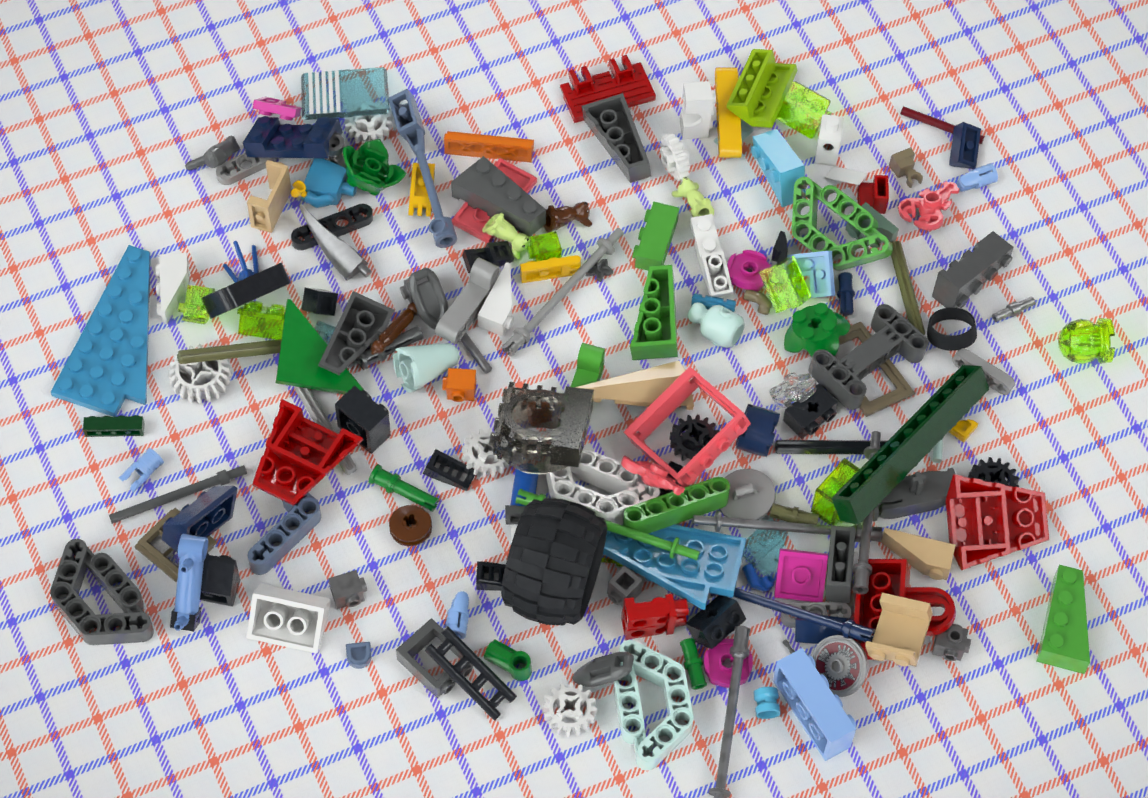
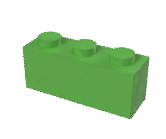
M654 201L651 210L647 209L644 222H647L646 226L641 227L638 240H641L640 244L635 245L632 258L636 259L635 268L648 271L649 266L664 265L678 222L679 207Z

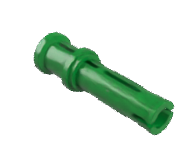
M379 464L375 466L369 477L368 482L370 484L375 483L385 488L389 494L395 492L431 512L438 505L436 503L439 502V498L401 480L399 474H392L382 469V466Z

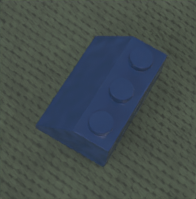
M214 486L209 491L202 492L196 501L190 505H185L179 514L165 521L162 527V540L178 553V545L182 534L201 537L210 536L233 517L238 488L235 486Z

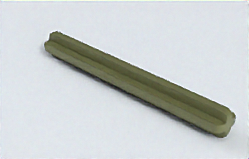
M892 241L893 251L891 258L908 321L925 335L902 244L900 241Z
M281 339L179 350L177 359L179 364L275 354L280 353Z

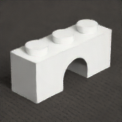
M710 81L683 83L682 98L684 109H681L680 114L682 140L708 138L709 129H713L712 116H714L713 103H716L715 90H711Z

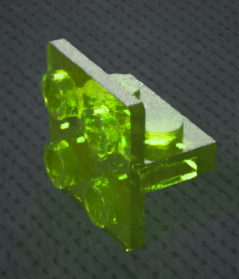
M794 81L788 90L776 119L812 139L815 137L821 124L822 115H831V112L827 110L831 101Z
M250 301L249 304H244V306L237 309V314H240L238 334L275 340L282 338L285 316L284 305L272 304L271 307H265L262 302Z

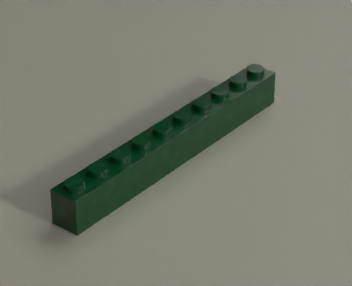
M962 365L831 498L840 522L852 524L863 522L872 510L892 492L900 481L918 465L957 422L981 400L989 390L982 366Z

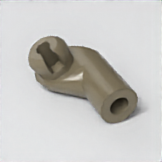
M754 290L745 291L744 300L757 303L759 305L758 313L764 315L770 313L772 303L765 294Z

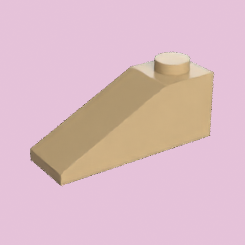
M888 528L884 529L881 540L882 544L902 559H907V562L923 575H927L935 580H947L955 549L954 544Z

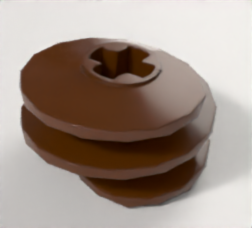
M416 505L399 507L390 517V534L400 545L408 547L417 546L431 535V517L428 512Z

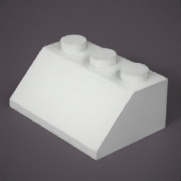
M260 584L253 592L246 638L318 653L328 621L331 598Z

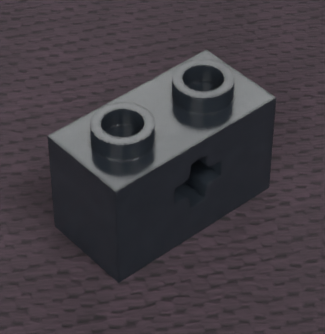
M818 384L785 409L783 421L803 439L808 434L813 435L825 421L830 422L836 416L838 401Z
M718 595L706 605L705 610L699 611L685 624L696 643L713 649L733 632L736 626H740L746 620V617L736 600Z

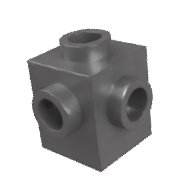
M952 624L945 632L935 635L932 655L941 656L948 661H961L963 654L968 653L970 649L971 639L967 638L969 629L962 628L958 624Z

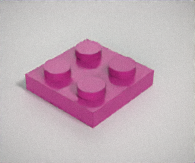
M780 548L774 597L823 602L828 554Z

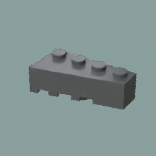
M484 156L451 181L453 198L468 202L469 206L487 212V215L490 217L503 213L506 221L512 224L517 231L526 234L528 237H531L546 224V209Z

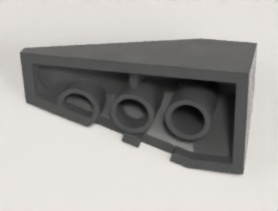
M353 291L318 366L340 375L384 332L395 310Z

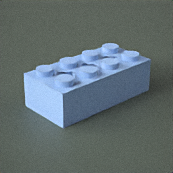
M803 648L777 661L773 682L824 760L827 761L851 748L856 732V723L850 714L847 715L843 710V704L837 694L833 695L829 689L827 678L823 674L820 675L815 668L816 663L810 654H806Z

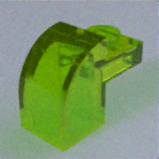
M187 285L185 303H179L178 312H183L182 321L206 324L210 316L201 298L215 292V288Z

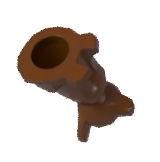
M588 202L577 203L574 207L563 206L555 208L553 205H549L548 209H546V224L544 225L546 232L552 233V231L558 230L573 220H577L587 227L592 226V222L588 219L590 215Z

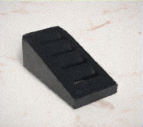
M437 449L433 452L422 473L430 478L465 491L468 490L475 476L473 468L467 469L466 464ZM436 462L441 464L439 468L434 467ZM445 466L450 467L447 473L443 471ZM454 469L458 470L456 477L451 475ZM463 473H466L467 476L463 482L460 478Z
M477 561L476 590L501 591L506 564ZM484 573H489V579H484ZM494 573H499L498 581L494 580Z

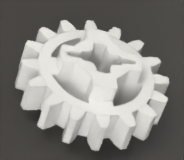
M362 101L360 107L354 104L353 111L348 110V116L344 118L345 131L349 133L350 139L355 137L356 143H359L361 140L365 143L375 139H380L383 142V135L389 136V130L392 129L391 114H388V109H381V103L374 106L373 101H370L369 105H365L364 101Z
M674 133L662 136L660 138L661 148L659 149L661 152V163L665 166L671 177H674L675 181H681L684 177L690 176L688 172L690 171L688 150L685 149L682 141H679V138H676Z
M489 428L488 433H485L483 429L479 430L478 435L472 432L470 438L465 439L462 447V461L467 462L466 468H474V475L482 472L483 478L486 477L487 473L495 477L496 471L503 474L504 469L510 467L513 457L511 452L513 446L512 444H507L508 437L501 438L500 431L492 434L491 428Z
M570 682L569 688H565L562 683L560 684L559 691L552 688V696L546 695L545 697L547 704H543V711L546 712L544 720L550 721V729L557 727L558 735L562 731H566L567 737H570L571 732L574 731L579 736L581 728L588 731V723L594 724L595 722L593 715L597 714V708L593 706H595L596 700L595 698H590V690L582 692L583 685L581 684L576 689L573 682ZM555 703L557 704V707H558V710H557V713H556V714H554V711H553V708H554ZM584 705L586 706L587 710L585 716L581 711Z

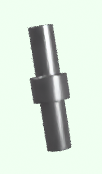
M1031 296L1020 302H1012L1005 309L992 314L993 320L998 322L1009 316H1017L1021 314L1022 310L1035 305V299Z

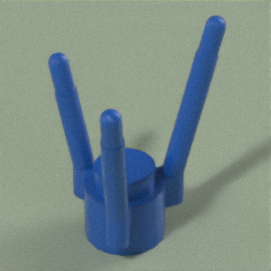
M233 242L243 271L239 273V278H237L227 264H223V267L235 283L259 273L255 245H252L254 272H252L251 269H247L238 242Z

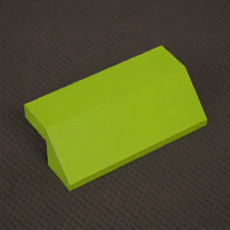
M752 49L726 105L727 109L752 127L772 128L797 73L796 64L776 63L773 50Z

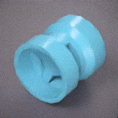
M775 687L756 689L753 693L754 700L757 702L755 708L756 717L760 719L778 717L781 713L780 705L777 704V699L779 698L778 689Z

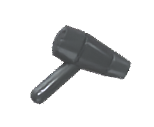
M228 136L224 141L209 148L203 156L187 162L185 167L189 171L205 164L210 168H216L225 163L233 153L239 151L240 147L234 136Z

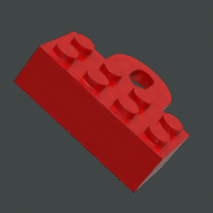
M868 559V563L872 566V574L869 576L868 592L866 594H856L854 612L856 624L876 630L882 612L879 601L882 593L927 602L930 603L931 607H942L945 609L942 615L932 616L926 636L941 634L952 626L956 617V608L952 597L940 588L909 587L910 569L907 559ZM854 639L863 648L867 660H875L868 655L865 647L866 642Z

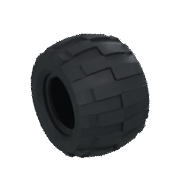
M544 498L543 501L534 499L528 503L518 522L505 566L501 596L505 606L513 607V612L528 620L546 625L563 626L566 623L574 625L579 622L588 607L604 552L607 536V524L604 518L596 516L594 511L581 504L563 499Z

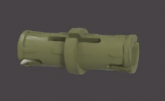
M773 503L769 518L791 523L817 525L819 514L798 510L799 507L795 506L790 508Z

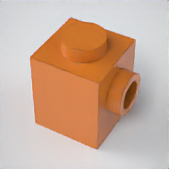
M448 368V376L443 377L442 390L447 392V400L455 402L475 401L476 370Z

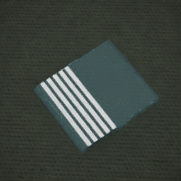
M380 67L303 73L301 76L302 118L313 120L322 117L347 118L388 114L390 107L387 69Z

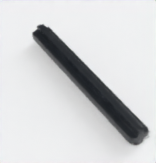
M777 440L775 442V452L777 454H864V450L870 446L871 440ZM880 440V448H881L887 441H881V440Z

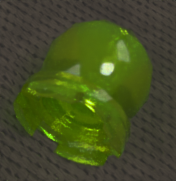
M1099 318L1096 324L1087 319H1077L1068 322L1058 335V347L1062 355L1069 361L1078 364L1092 362L1095 358L1098 359L1100 364L1111 363L1115 353V347H1111L1110 336H1115L1112 320Z

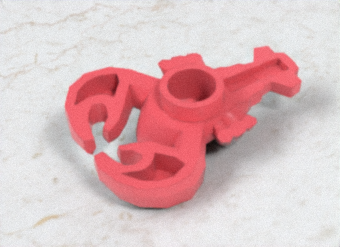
M945 181L943 182V188L931 191L927 188L919 193L921 198H906L898 205L900 217L905 221L911 222L912 218L916 217V208H919L921 217L914 221V225L923 230H936L943 225L944 216L941 210L946 211L950 207L952 201H948L951 193L958 194L960 188L953 182Z
M627 456L622 458L621 465L628 472L640 475L646 485L673 490L676 495H681L684 492L685 488L675 483L676 480L668 475L669 471L664 467L648 461L635 462Z

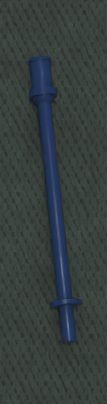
M735 588L734 598L840 631L843 637L847 639L854 638L863 642H872L874 635L872 634H875V629L856 624L855 620L849 619L848 621L841 622ZM710 593L711 597L717 596V594Z

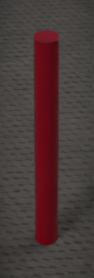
M904 106L900 113L903 116L952 134L956 126ZM980 135L979 144L983 143L985 136Z

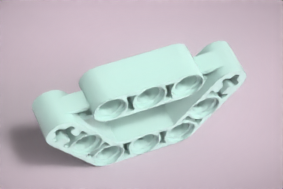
M626 640L620 645L619 652L631 653L634 656L632 671L626 677L614 681L613 690L623 740L629 744H634L638 767L648 771L654 769L691 733L694 715L683 665L636 641ZM654 663L655 665H657V667L651 669L648 668L646 664ZM676 674L679 678L673 680L668 675ZM636 675L663 688L668 717L647 737ZM626 680L630 682V685L622 686L619 682ZM678 696L681 697L683 701L675 702L672 700V698ZM626 703H631L635 707L632 709H626L623 707V705ZM683 719L688 724L682 726L677 724L676 721ZM635 726L639 730L637 732H630L627 728ZM668 736L671 740L669 742H662L659 737Z

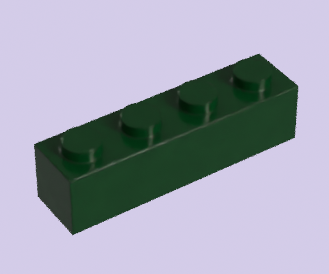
M120 415L118 417L89 416L84 417L83 432L85 437L144 436L145 423L143 416Z

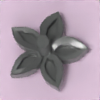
M602 259L586 273V276L596 274L597 280L601 282L604 275L609 276L613 274V270L608 266L607 259Z

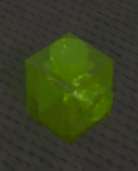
M557 232L530 236V245L527 246L529 259L542 261L552 257L561 258L562 248Z

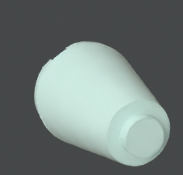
M451 343L399 347L395 349L397 353L393 354V366L397 378L402 377L405 382L401 384L402 387L411 393L446 372L448 368L457 365L460 354L457 347Z

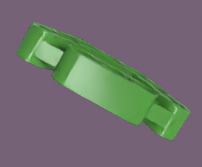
M805 176L796 180L793 194L792 235L811 252L832 251V259L836 255L842 254V260L839 263H833V269L843 271L887 258L892 254V243L886 236L877 231L878 222L870 212L833 185L821 188L809 177ZM832 193H836V199L832 202H828V196ZM818 200L866 237L841 245L831 241L817 230ZM809 206V212L806 215H801L802 208ZM848 206H853V212L849 215H845V209ZM865 219H871V223L868 227H861V224ZM808 228V234L800 237V231ZM825 241V247L822 250H817V244ZM883 242L885 245L882 246V250H879L880 243ZM859 248H864L863 255L855 257V251Z

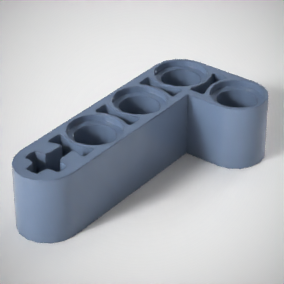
M307 493L294 506L282 501L288 513L248 551L247 556L250 570L254 574L263 575L269 572L320 522V505L318 500L311 494ZM307 510H314L311 514L305 513ZM291 526H298L295 530L288 529ZM274 542H281L278 546H272Z

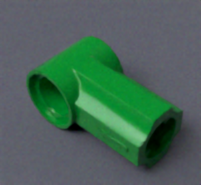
M496 639L489 643L484 654L485 660L509 672L517 681H525L531 676V659L526 652L516 651ZM523 663L526 665L522 669L515 668L517 664Z

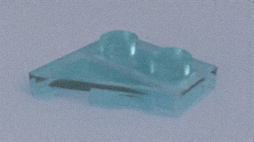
M757 529L746 539L743 557L750 564H753L762 575L773 578L778 564L780 548L783 549L788 533L786 531Z

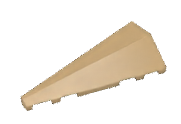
M675 361L572 388L571 397L577 401L579 397L593 398L594 402L609 399L614 400L615 404L649 407L686 369L680 361ZM691 394L680 406H686V410H693V395Z

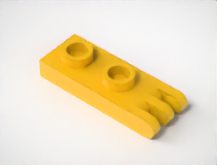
M413 163L408 216H413L414 208H417V216H422L423 209H426V216L431 217L432 207L418 163ZM428 163L434 183L435 164Z
M578 255L562 258L552 257L547 260L528 261L520 264L521 283L572 276L581 267V257Z

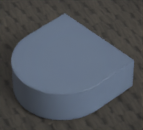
M370 642L346 644L347 661L350 666L361 669L369 665L371 662Z

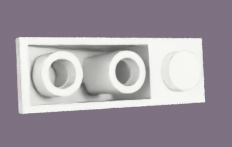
M187 252L159 254V264L155 265L156 276L160 277V283H156L157 297L161 296V302H157V314L162 316L164 324H168L190 284Z

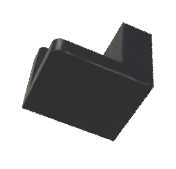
M305 287L301 309L314 314L335 316L338 293Z

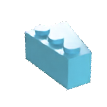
M777 129L753 136L752 155L757 159L781 207L793 204L794 184L797 179L805 176L803 162Z

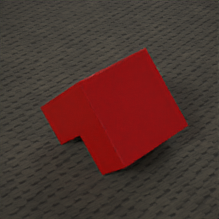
M874 175L873 183L861 182L858 185L857 200L860 206L866 202L880 214L886 213L889 201L888 175Z

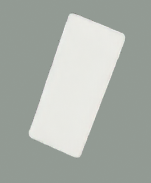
M833 166L825 178L860 185L867 176V173Z

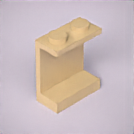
M267 160L266 169L269 189H272L267 200L250 195L247 206L251 227L272 233L291 194V183L288 166L281 162Z
M882 593L879 601L882 612L872 642L866 641L865 644L868 655L877 661H894L897 665L904 667L908 665L917 666L933 615L930 603Z

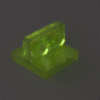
M794 255L759 271L776 313L789 308H797L811 298Z

